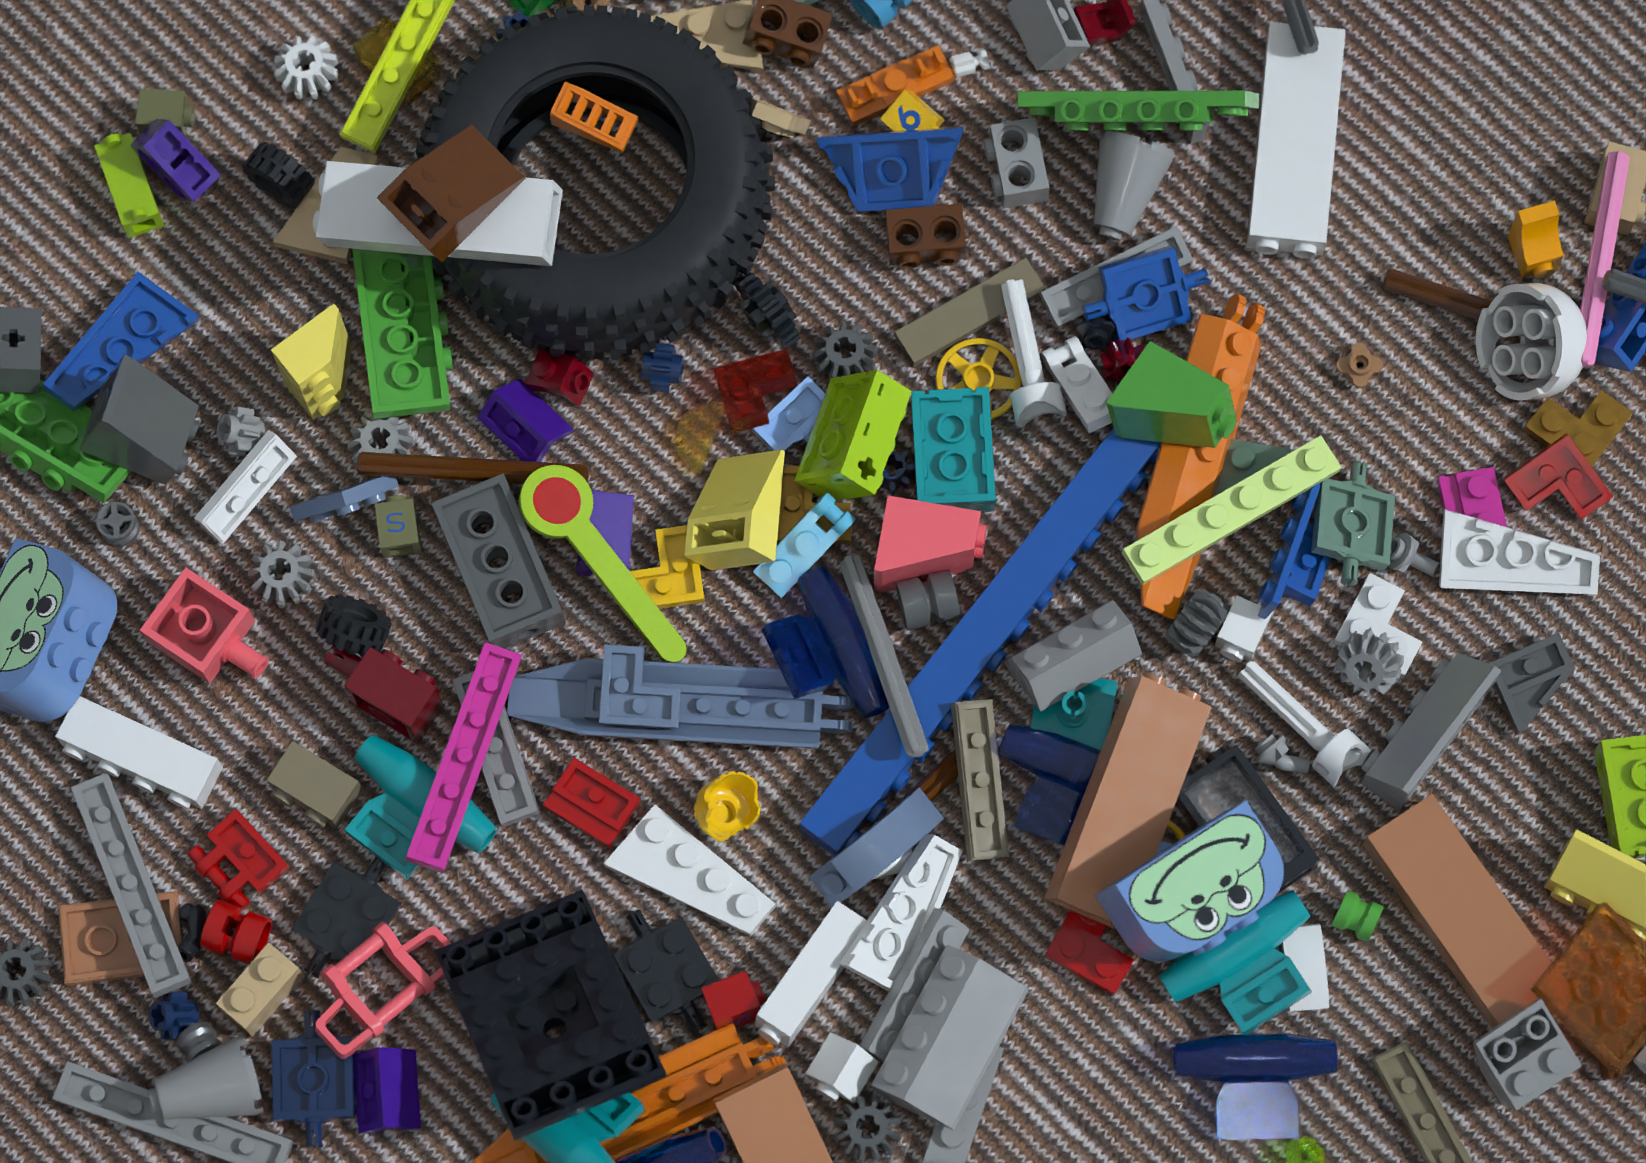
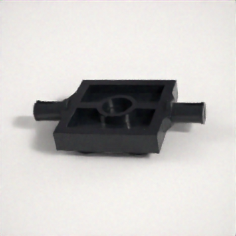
M376 856L364 875L352 873L333 862L291 928L294 933L309 941L316 950L306 968H304V971L309 975L312 972V976L316 979L319 978L329 959L341 961L373 934L372 929L380 922H384L389 926L402 905L400 901L385 893L377 884L388 865L383 861L380 864L381 860ZM364 961L355 970L360 972L366 961Z
M641 909L636 910L634 914H629L626 919L629 921L637 937L632 944L612 955L650 1025L652 1026L668 1016L682 1014L692 1034L699 1032V1028L703 1030L707 1027V1024L696 1007L704 997L701 988L715 983L719 979L683 917L663 927L651 929Z

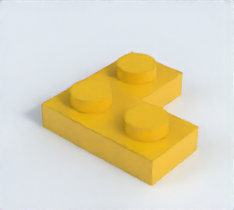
M687 525L656 529L660 567L630 571V573L659 609L705 603L700 564L684 556Z

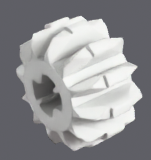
M296 35L294 39L295 45L291 47L283 43L281 48L284 55L275 56L274 62L278 67L274 72L277 81L283 82L281 86L285 93L288 94L295 90L296 98L301 101L306 92H310L312 99L316 100L318 89L330 92L329 80H337L338 72L334 67L338 64V60L335 54L330 53V45L326 41L318 45L316 37L311 35L307 42L303 43L302 39ZM310 64V69L303 71L302 66Z

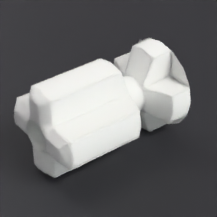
M985 48L978 49V54L975 57L970 52L950 57L952 72L957 78L975 73L976 66L978 65L984 70L990 69Z

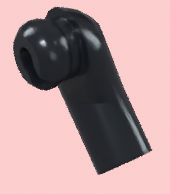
M186 903L179 911L180 922L188 924V933L177 946L183 962H190L201 949L200 941L207 920V911L200 904Z

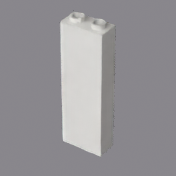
M1270 22L1247 237V248H1253L1258 253L1271 255L1276 254L1278 251L1291 252L1294 256L1305 259L1314 258L1316 255L1323 256L1327 240L1346 29L1314 26L1319 41L1318 50L1315 53L1302 55L1298 52L1288 23Z
M327 161L326 171L321 174L319 179V193L322 196L320 210L315 212L313 218V230L317 239L329 247L434 256L377 199L406 167ZM526 178L448 257L552 266L563 190L554 180Z

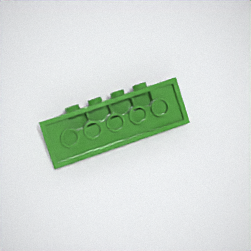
M1245 90L1018 91V107L1029 108V115L1055 117V122L1066 123V130L1089 131V123H1104V130L1126 131L1127 123H1141V130L1163 131L1165 130V123H1179V130L1199 131L1202 130L1203 123H1214V109H1218V115L1248 116V109H1259V93Z
M352 249L373 419L449 411L450 398L446 370H453L450 347H443L441 335H448L446 312L438 313L437 301L444 300L441 277L434 278L432 260L436 257Z
M42 380L39 383V393L0 392V451L9 456L10 462L18 470L26 472L30 468L40 474L44 484L52 490L59 491L63 488L72 493L77 487L102 503L106 502L132 472L79 450L93 410L83 405L76 411H72L43 390L44 381Z

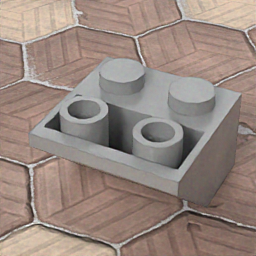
M1537 998L1473 1042L1480 1071L1500 1104L1516 1111L1582 1067V1064L1541 998Z

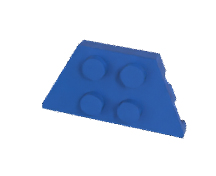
M962 127L821 136L817 138V144L821 150L824 149L835 167L833 171L840 183L847 187L848 196L858 212L934 206L936 204L963 131Z

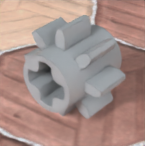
M237 406L235 411H228V414H224L217 425V438L222 446H228V454L245 456L246 452H250L265 435L264 423L260 420V417L254 416V409Z

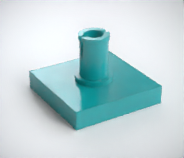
M1099 678L1076 692L1070 691L1066 693L1062 700L1041 712L1034 704L1027 747L1098 759L1111 726L1118 681Z

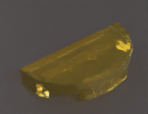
M711 401L706 405L696 407L692 411L689 410L677 426L675 443L678 456L686 468L698 476H701L728 409L727 403Z

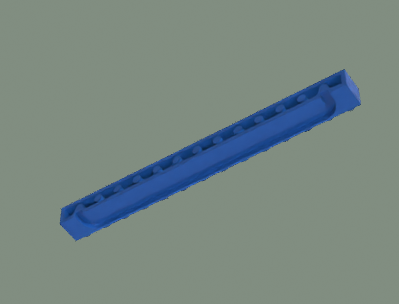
M1114 428L908 686L929 746L928 751L921 757L910 758L906 755L891 710H889L799 823L800 832L834 857L861 836L859 832L868 821L874 824L880 818L887 807L884 801L892 790L899 793L911 777V774L907 771L916 760L922 763L929 756L936 745L932 740L940 730L946 733L952 727L951 703L963 702L964 699L972 701L983 686V683L980 681L988 669L992 672L997 670L1007 656V653L1003 651L1012 639L1018 642L1024 636L1031 625L1027 620L1036 609L1042 612L1047 607L1055 594L1051 591L1059 579L1063 582L1069 579L1078 566V563L1074 560L1082 550H1085L1087 553L1092 550L1102 535L1098 532L1106 520L1112 523L1123 510L1125 504L1121 501L1127 493L1132 491L1135 494L1144 484L1148 477L1145 471L1153 461L1156 463L1161 442L1121 438L1115 434Z

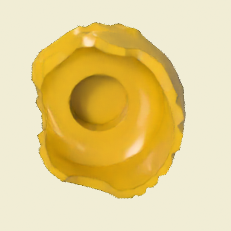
M731 771L708 781L699 790L694 805V816L703 832L714 838L715 841L723 842L731 836H735L738 831L750 828L756 822L761 809L757 796L758 784L755 779L748 774L745 775L744 772Z

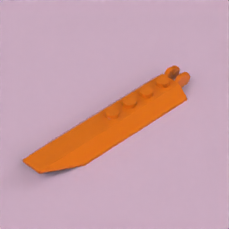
M1235 293L1228 300L1222 318L1199 314L1186 361L1229 385L1236 413V426L1230 436L1226 439L1222 438L1215 448L1161 442L1136 527L1137 541L1213 498L1216 494L1231 439L1235 438L1262 344L1256 332L1262 326L1266 311L1265 307L1254 302V304L1249 306L1242 326L1238 325L1237 323L1244 314V307L1247 302L1246 297ZM1201 552L1143 586L1140 583L1141 606L1168 619L1175 620Z
M733 1023L661 1055L659 1058L667 1077L630 1092L643 1103L645 1111L617 1138L613 1137L600 1142V1144L611 1158L616 1161L719 1113L713 1101L714 1098L786 1063L785 1058L779 1055L752 1066L749 1058L763 1056L765 1053L773 1051L776 1045L769 1043L762 1037L743 1045ZM507 1129L471 1163L548 1162L521 1139L514 1140L509 1129Z

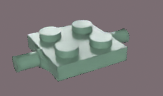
M1361 461L1351 462L1350 481L1341 482L1329 478L1324 480L1315 502L1311 553L1335 558L1342 562L1341 584L1345 585L1348 582L1347 586L1357 585L1358 566L1362 565L1384 571L1390 565L1395 495L1379 492L1366 485L1367 463L1363 462L1361 464Z

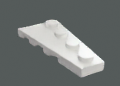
M1443 508L1440 588L1598 595L1600 555Z
M656 805L648 811L603 863L604 867L634 879L635 882L647 888L657 890L669 896L672 900L703 912L704 915L750 937L776 907V904Z
M925 835L839 965L889 991L934 907L941 908L963 851L936 835Z

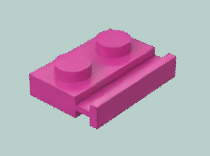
M1494 467L1459 472L1451 476H1438L1437 485L1444 509L1507 527Z

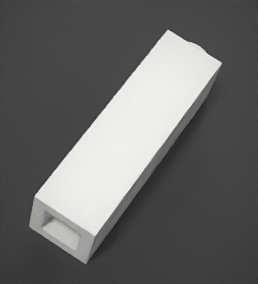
M837 901L757 1013L755 1027L759 1029L758 1033L762 1038L773 1045L781 1043L787 1048L790 1046L844 969L839 963L866 924V919Z

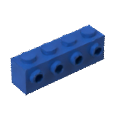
M1646 243L1626 271L1628 274L1646 279ZM1612 292L1604 307L1595 361L1601 366L1632 372L1646 351V304Z

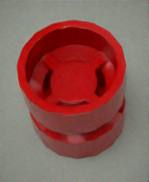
M218 900L212 907L205 922L200 946L203 949L220 955H224L229 951L231 952L232 959L250 965L267 945L272 929V919L252 911L243 915L241 907ZM234 928L236 930L233 937H231V933Z

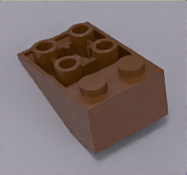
M471 124L406 168L377 199L429 252L443 262L526 178Z

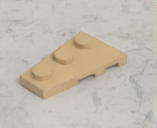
M751 0L651 16V22L658 16L665 19L666 23L669 22L677 26V34L683 28L691 32L692 36L701 42L699 47L701 50L706 45H709L715 50V55L721 61L720 68L729 65L730 67L751 69L753 73L764 74L761 54L752 50L751 46L742 44L753 7Z
M752 98L749 103L750 115L761 119V128L793 138L795 132L806 134L811 120L757 98Z
M340 147L331 160L378 165L379 163L378 155ZM319 177L276 236L273 244L278 248L348 264L352 252L351 248L326 246L316 238L314 233L313 218L315 212L320 210L322 197L319 193Z

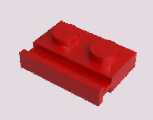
M573 758L552 789V793L542 805L549 812L610 849L613 841L621 833L641 800L583 762Z

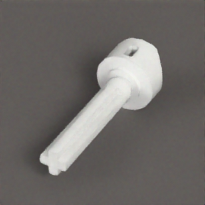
M1014 279L1006 281L1007 283L1001 284V289L1023 385L1022 388L1010 394L1016 425L1024 427L1033 418L1049 413L1060 414L1065 417L1067 412L1061 385L1055 382H1044L1045 379L1024 282L1022 279L1017 281Z
M1255 661L1249 662L1245 669L1238 674V677L1316 751H1319L1312 767L1333 787L1338 782L1343 770L1361 766L1369 757L1371 749L1351 730L1345 729L1333 736L1325 726L1314 718Z

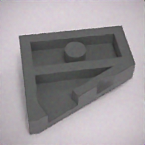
M1556 633L1488 663L1501 670L1494 686L1516 734L1524 731L1529 726V722L1547 704L1561 683H1564L1575 669L1560 633Z

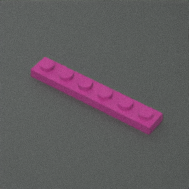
M487 642L484 643L405 861L444 873L522 658L521 654Z

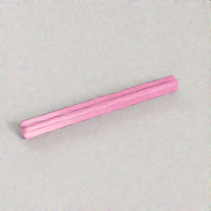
M1611 151L1607 154L1580 309L1587 327L1586 346L1581 361L1583 367H1592L1596 359L1607 290L1602 287V282L1606 271L1611 270L1630 161V157L1623 151Z

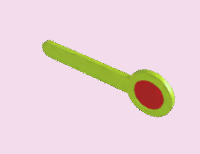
M562 465L544 466L530 474L524 482L519 495L520 511L529 527L545 537L566 538L660 659L668 663H678L681 661L687 649L684 640L589 520L593 510V495L589 484L577 471Z

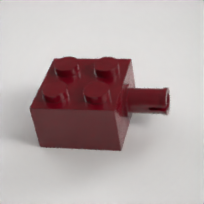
M333 645L331 650L334 652L333 654L327 653L324 664L349 677L344 687L352 704L419 745L444 707L439 695L440 690L434 686L436 681L419 669L412 673L402 667V659L387 649H383L379 653L370 647L364 657L361 658L356 654H348L346 650L340 651Z

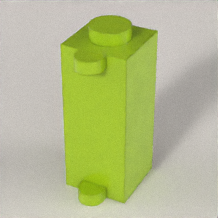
M131 133L125 135L111 134L105 137L102 143L94 146L128 238L165 226L141 158L130 146L134 142Z

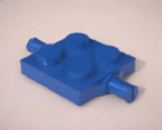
M1172 246L1163 247L1099 267L1104 288L1103 300L1082 305V311H1084L1083 315L1086 321L1108 315L1111 322L1115 325L1114 334L1117 341L1125 340L1127 337L1134 339L1192 321L1188 306L1189 289L1209 284L1210 279L1206 277L1209 275L1205 268L1184 274L1179 267L1175 248Z

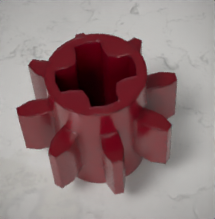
M1127 337L1125 340L1111 341L1106 353L1100 354V359L1103 363L1101 370L1105 379L1108 381L1115 377L1119 385L1144 350V346L1140 344L1134 347L1130 337Z

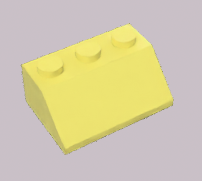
M332 304L272 348L271 351L287 388L313 420L320 415L327 416L339 407L340 400L345 396L352 345L339 309L335 304Z
M1576 829L1564 846L1544 888L1552 891L1550 895L1557 901L1566 905H1572L1574 902L1588 909L1587 915L1596 921L1605 924L1611 921L1623 927V933L1639 942H1645L1646 864Z

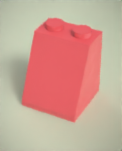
M888 496L874 568V591L885 592L896 589L897 581L914 577L925 582L928 574L944 570H950L951 575L973 570L975 558H983L987 525L980 524L981 511Z

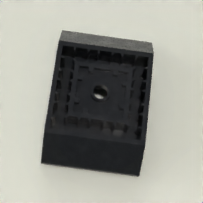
M583 889L435 950L457 1008L514 1140L667 1077ZM562 1026L566 1028L565 1032L557 1038L546 1036L547 1032L553 1027Z

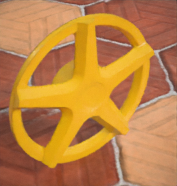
M985 338L967 339L952 346L941 358L936 371L937 390L944 389L942 376L947 361L963 376L962 381L950 389L972 388V392H975V388L989 387L990 395L992 389H1014V392L1022 386L1015 356L1002 344ZM988 345L981 360L972 364L956 353L966 346ZM998 351H1001L1011 362L1015 378L994 374L992 368ZM1010 398L1005 404L994 411L991 410L990 402L991 420L1003 415L1012 407Z

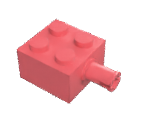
M186 567L139 630L147 643L209 684L228 661L251 675L254 679L261 676L269 663V658L242 642L247 632L255 623L250 610Z

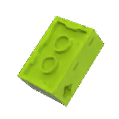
M878 369L871 370L869 373L866 371L841 376V378H831L794 481L819 497L828 492L836 501L875 495L882 484L883 471L889 455L894 450L895 437L900 423L907 413V403L912 391Z
M1646 735L1601 740L1594 750L1610 847L1644 863L1646 862Z

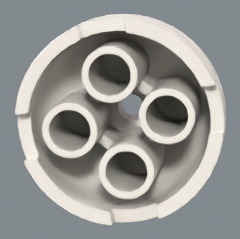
M1513 284L1499 289V294L1491 302L1489 308L1482 309L1477 323L1476 351L1481 369L1488 367L1491 378L1497 385L1495 390L1513 400L1542 399L1562 392L1577 378L1583 368L1581 361L1586 346L1587 327L1580 309L1563 291L1546 284ZM1500 336H1521L1519 344L1499 345L1495 349L1496 342ZM1525 374L1528 378L1536 380L1529 383H1520L1509 379L1506 375Z

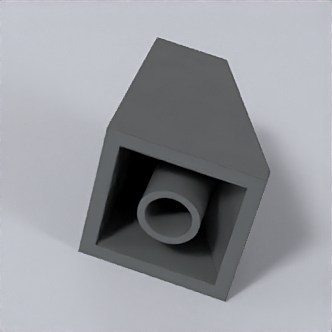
M124 354L101 385L79 450L166 485L174 474L181 475L185 468L189 454L185 453L184 449L187 442H192L198 430L199 421L195 420L199 405L132 357Z

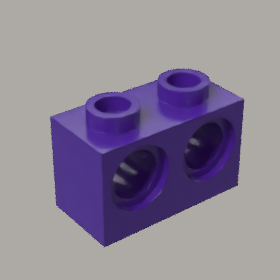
M156 119L130 145L183 201L195 202L221 176L170 120Z

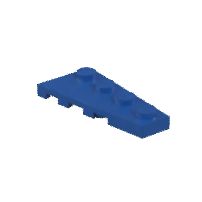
M137 272L43 383V390L72 411H76L98 395L102 383L124 354L141 364L199 321V315L140 272Z

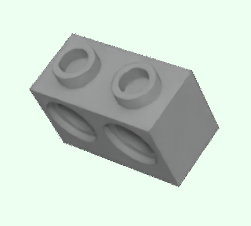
M1035 117L990 125L989 139H984V149L987 162L994 161L996 174H991L992 190L994 197L1001 196L1003 209L1048 201L1049 183ZM1008 141H1015L1021 145V148L1017 151H1008L1002 145ZM1015 176H1022L1029 183L1018 187L1011 184L1009 180Z

